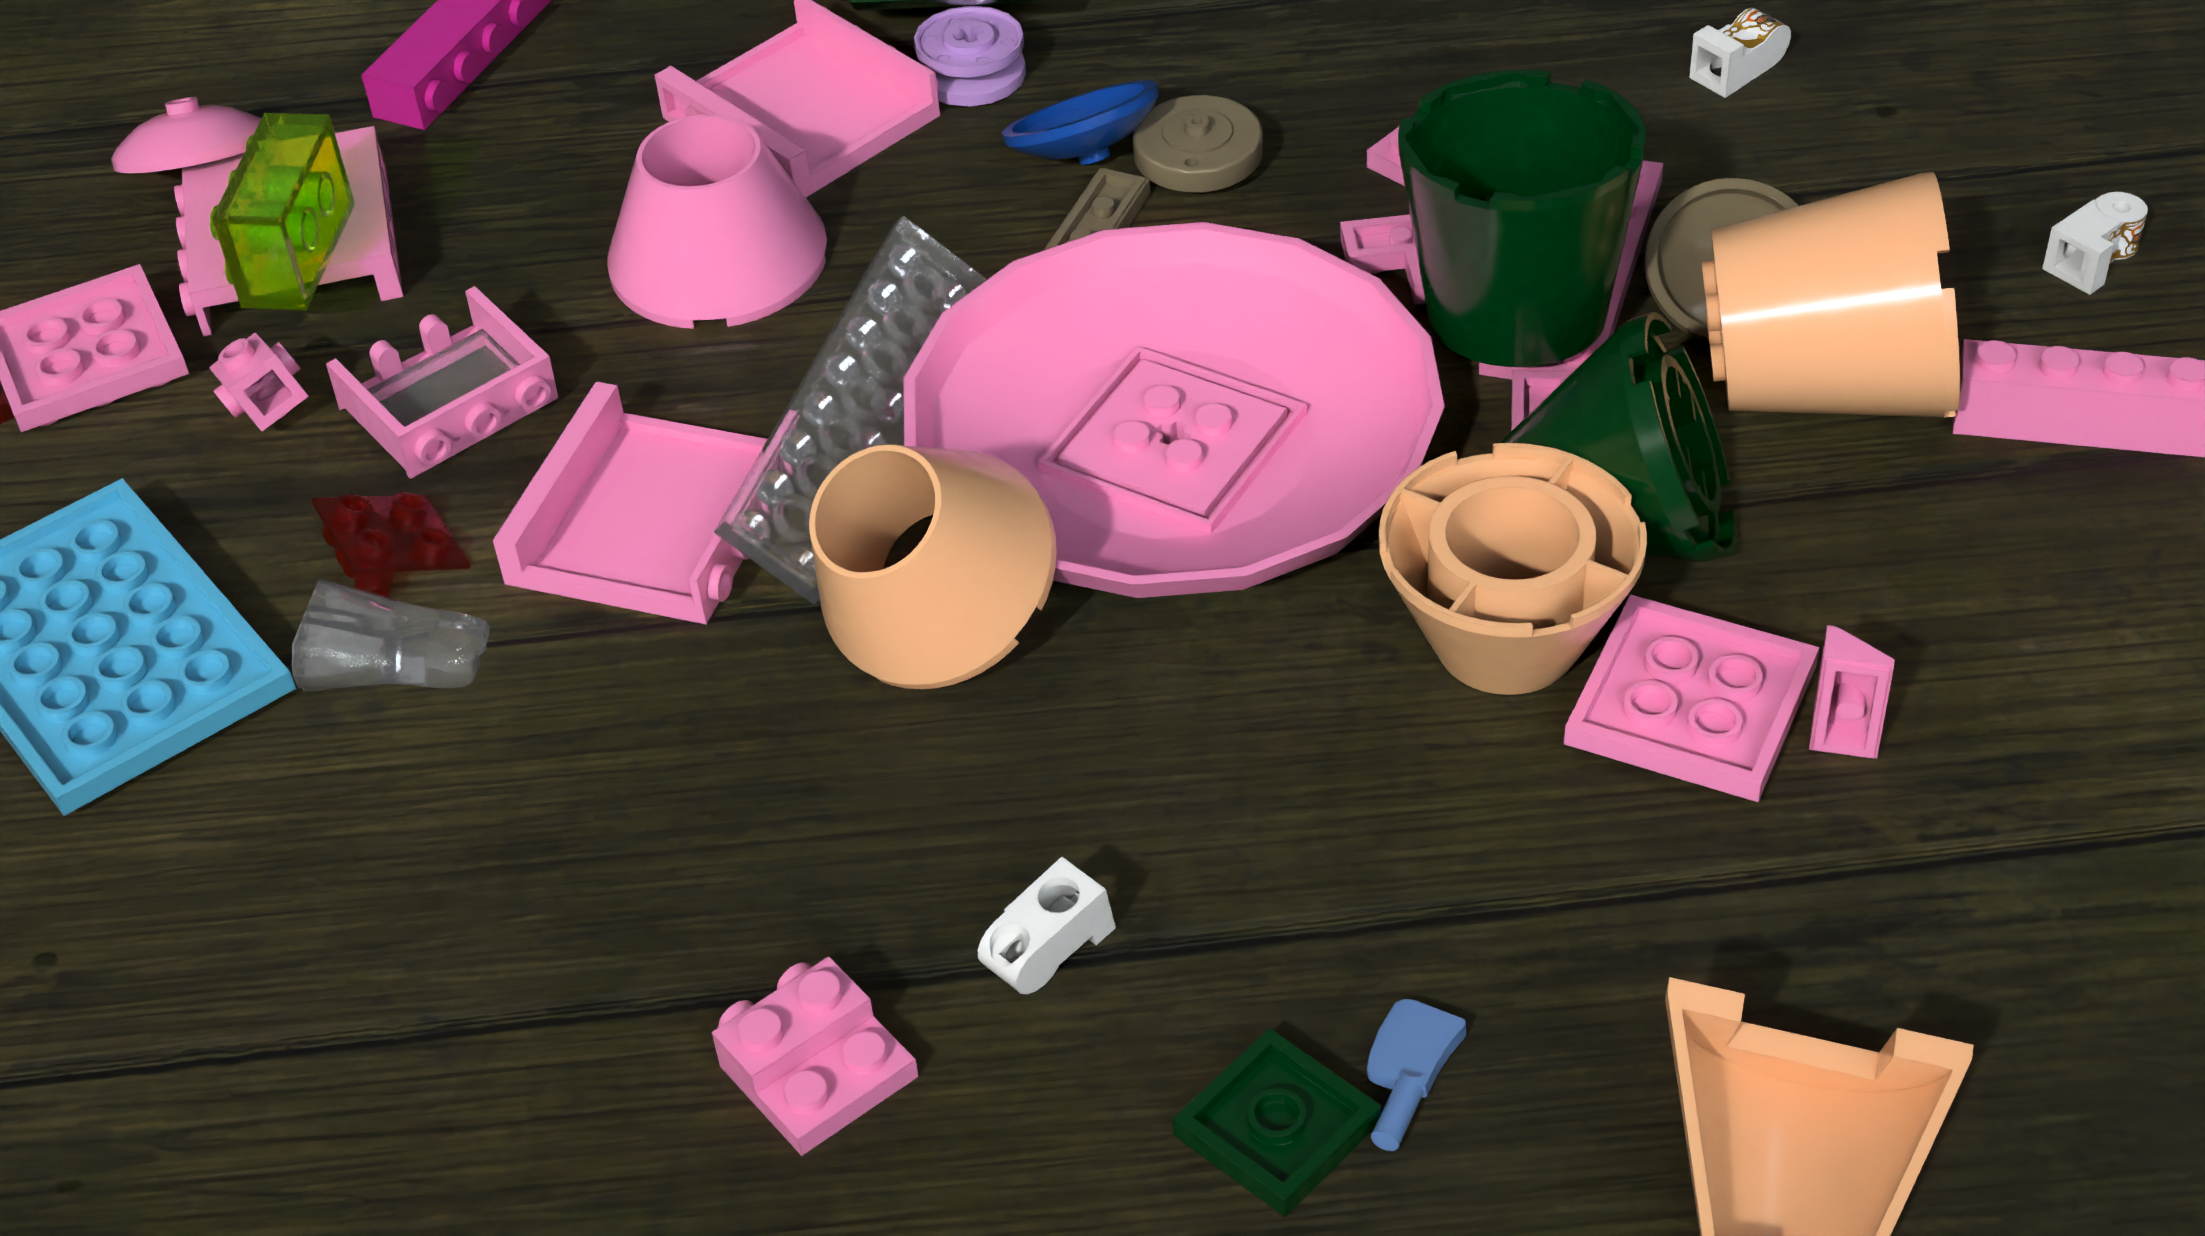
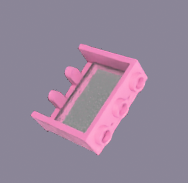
M475 286L465 291L473 322L472 326L450 337L448 326L437 315H427L419 324L424 351L402 363L398 351L386 340L377 341L369 352L375 377L361 384L336 358L326 363L339 411L346 409L406 470V474L410 479L559 398L550 356Z

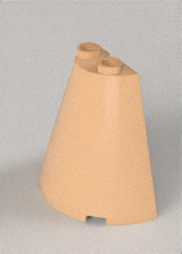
M1669 977L1665 1002L1700 1236H1890L1971 1063L1974 1045L1897 1028L1881 1051L1875 1052L1741 1022L1745 994Z

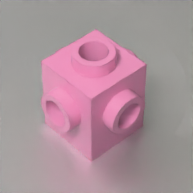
M256 332L247 339L242 338L230 343L221 351L218 361L209 367L222 383L213 390L216 396L235 419L245 412L261 431H264L309 397L292 376L301 368L280 342L269 348Z

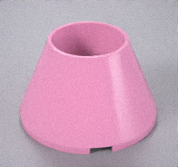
M698 114L678 118L658 127L640 144L610 244L607 266L610 282L619 299L632 311L644 318L668 326L694 329V320L726 318L727 326L730 327L769 316L790 305L811 288L820 276L826 263L827 235L821 217L749 124L727 115Z

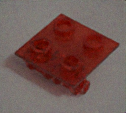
M403 492L395 496L344 494L339 497L312 498L311 503L324 523L322 529L323 538L327 544L334 547L335 558L341 565L344 573L348 577L354 578L355 591L364 600L376 603L386 599L390 594V587L395 572L470 568V562L426 495Z

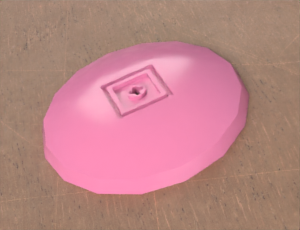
M1207 222L1102 230L1012 261L942 312L903 378L904 446L976 451L994 456L1008 463L1035 487L1049 510L1056 535L1057 549L1053 581L1134 598L1244 590L1337 554L1382 515L1383 508L1395 488L1409 474L1421 466L1445 407L1431 336L1380 278L1299 238Z

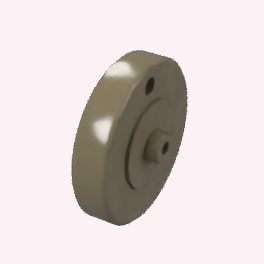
M1191 95L1171 99L1155 106L1133 132L1134 161L1139 171L1146 178L1171 190L1199 193L1224 189L1242 181L1259 166L1263 157L1262 125L1258 117L1250 109L1227 98L1211 95Z

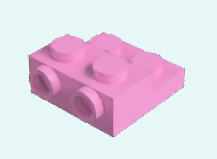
M829 956L813 967L806 962L793 965L781 976L777 984V990L756 1004L749 1000L734 1003L723 1013L719 1020L718 1028L712 1032L720 1067L801 1156L919 1077L916 1059L873 1016L870 998Z

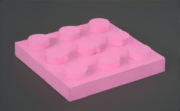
M140 264L0 311V381L21 432L38 426L53 424L61 418L93 407L108 405L121 397L150 387L165 385L173 379L189 374L183 355Z
M1630 594L1565 726L1564 745L1759 802L1817 666L1820 647Z

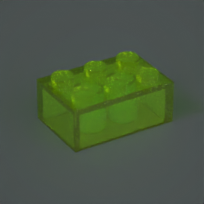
M264 113L254 135H251L247 140L246 151L238 167L230 173L228 186L219 204L214 206L211 211V233L215 240H219L225 258L226 278L229 284L234 285L241 308L307 310L355 205L330 115Z

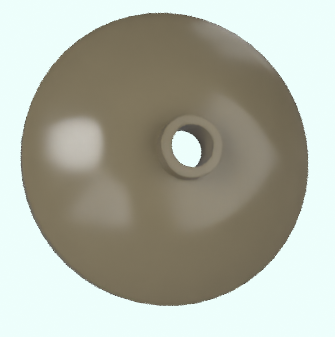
M1723 178L1703 182L1675 197L1656 219L1645 251L1646 280L1653 299L1660 310L1682 331L1694 338L1709 343L1701 262L1713 261L1711 230L1799 205L1789 196L1772 186L1742 178Z

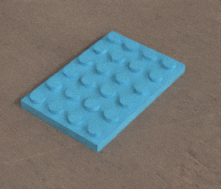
M123 478L0 539V732L63 816L296 689L288 668Z

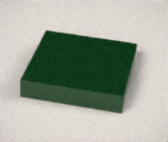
M1268 1028L1172 1118L1173 1134L1229 1177L1286 1217L1374 1130L1381 1115V1105L1274 1030Z

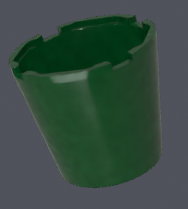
M1505 70L1477 74L1440 86L1419 99V110L1410 119H1402L1398 132L1399 157L1428 319L1435 336L1450 350L1468 359L1489 365L1532 367L1570 358L1587 349L1601 335L1608 315L1646 147L1645 124L1637 109L1628 100L1610 88L1587 79L1584 80L1581 88L1551 82L1550 71Z

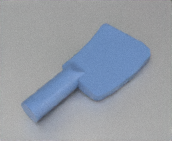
M1402 999L1395 1002L1378 1030L1367 1065V1076L1371 1082L1392 1089L1371 1134V1140L1376 1146L1386 1151L1398 1149L1421 1098L1427 1097L1440 1070L1453 1051L1466 1037L1465 1019L1416 1000Z

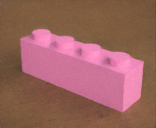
M1964 339L1960 357L1959 410H1955L1956 416L1953 417V434L2205 457V360H2197L2190 357L2172 358L2138 355L2129 352L2070 349L2063 346L2048 347L2014 344L1998 340L1980 341Z

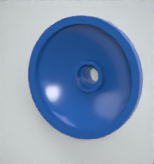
M1153 80L1131 81L1096 89L1062 100L1011 123L1002 131L1004 142L1008 147L1017 152L1046 160L1078 157L1080 165L1103 160L1111 155L1109 146L1114 145L1134 132L1153 109L1159 96L1158 87Z

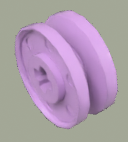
M982 6L950 8L929 17L919 25L914 36L918 63L927 66L935 72L939 85L938 100L948 105L968 107L991 104L1009 97L1022 86L1026 75V65L1022 54L1024 35L1020 22L1009 13L992 7Z

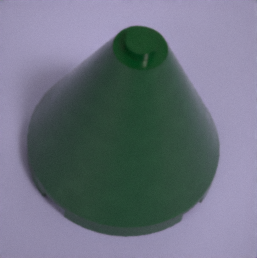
M1651 312L1630 319L1621 325L1500 443H1525L1555 448L1584 458L1614 476L1632 495L1631 506L1638 515L1640 522H1645L1646 554L1704 563L1731 555L1735 549L1737 538L1736 513L1734 510L1719 514L1721 487L1731 484L1730 476L1712 412L1692 362L1684 346L1670 351L1666 350L1658 335L1670 332L1671 325L1659 313Z

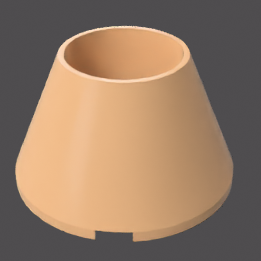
M1494 443L1492 453L1457 459V453L1453 451L1425 463L1409 474L1395 488L1383 508L1379 525V550L1388 577L1449 673L1462 683L1480 691L1501 695H1517L1538 691L1552 685L1561 679L1577 661L1639 579L1646 556L1647 531L1645 522H1640L1638 515L1631 506L1632 495L1614 476L1584 458L1555 448L1525 443Z
M903 445L869 447L852 454L829 473L819 487L811 507L809 531L822 614L826 627L839 650L850 662L883 683L906 689H934L957 684L984 672L998 663L1019 644L1015 637L1025 626L1035 608L1042 611L1053 583L1057 554L1056 535L1049 510L1035 487L1018 470L994 456L959 449ZM933 515L930 526L917 547L904 559L883 569L890 549L901 534L919 520Z

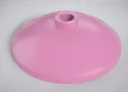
M187 97L165 103L166 113L157 115L138 125L119 144L111 157L114 171L119 173H147L208 163L251 151L271 142L274 139L272 126L260 117L231 106H199L197 97Z

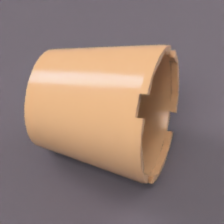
M1934 172L1911 175L1711 230L1713 261L1701 262L1706 298V317L1713 381H1725L1729 411L1935 418L1956 416L1955 410H1959L1960 400L1956 301L1954 288L1941 289L1937 254L1949 252L1950 247L1941 192Z

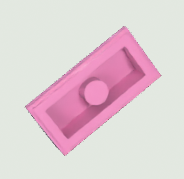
M1827 625L1813 710L1809 750L1877 759L1895 659L1832 625Z

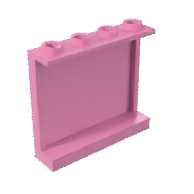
M794 0L797 23L697 81L672 66L655 74V81L662 116L665 120L670 122L691 115L720 114L746 122L757 132L803 195L808 197L939 117V85L934 71L899 52L893 46L887 45L863 31L857 25L851 24L812 0Z
M374 126L260 147L232 157L182 168V184L174 186L175 198L181 217L176 218V227L183 248L177 251L181 274L185 283L179 284V291L186 316L196 315L203 336L212 335L210 306L362 276L374 275L381 301L403 297L387 170Z
M595 382L493 539L505 585L707 625L719 602H724L728 598L732 589L733 577L743 559H749L753 554L757 535L767 518H772L775 515L780 501V494L789 478L796 477L800 470L803 450L802 445L796 442L792 416L783 415L770 439L624 413L618 386Z

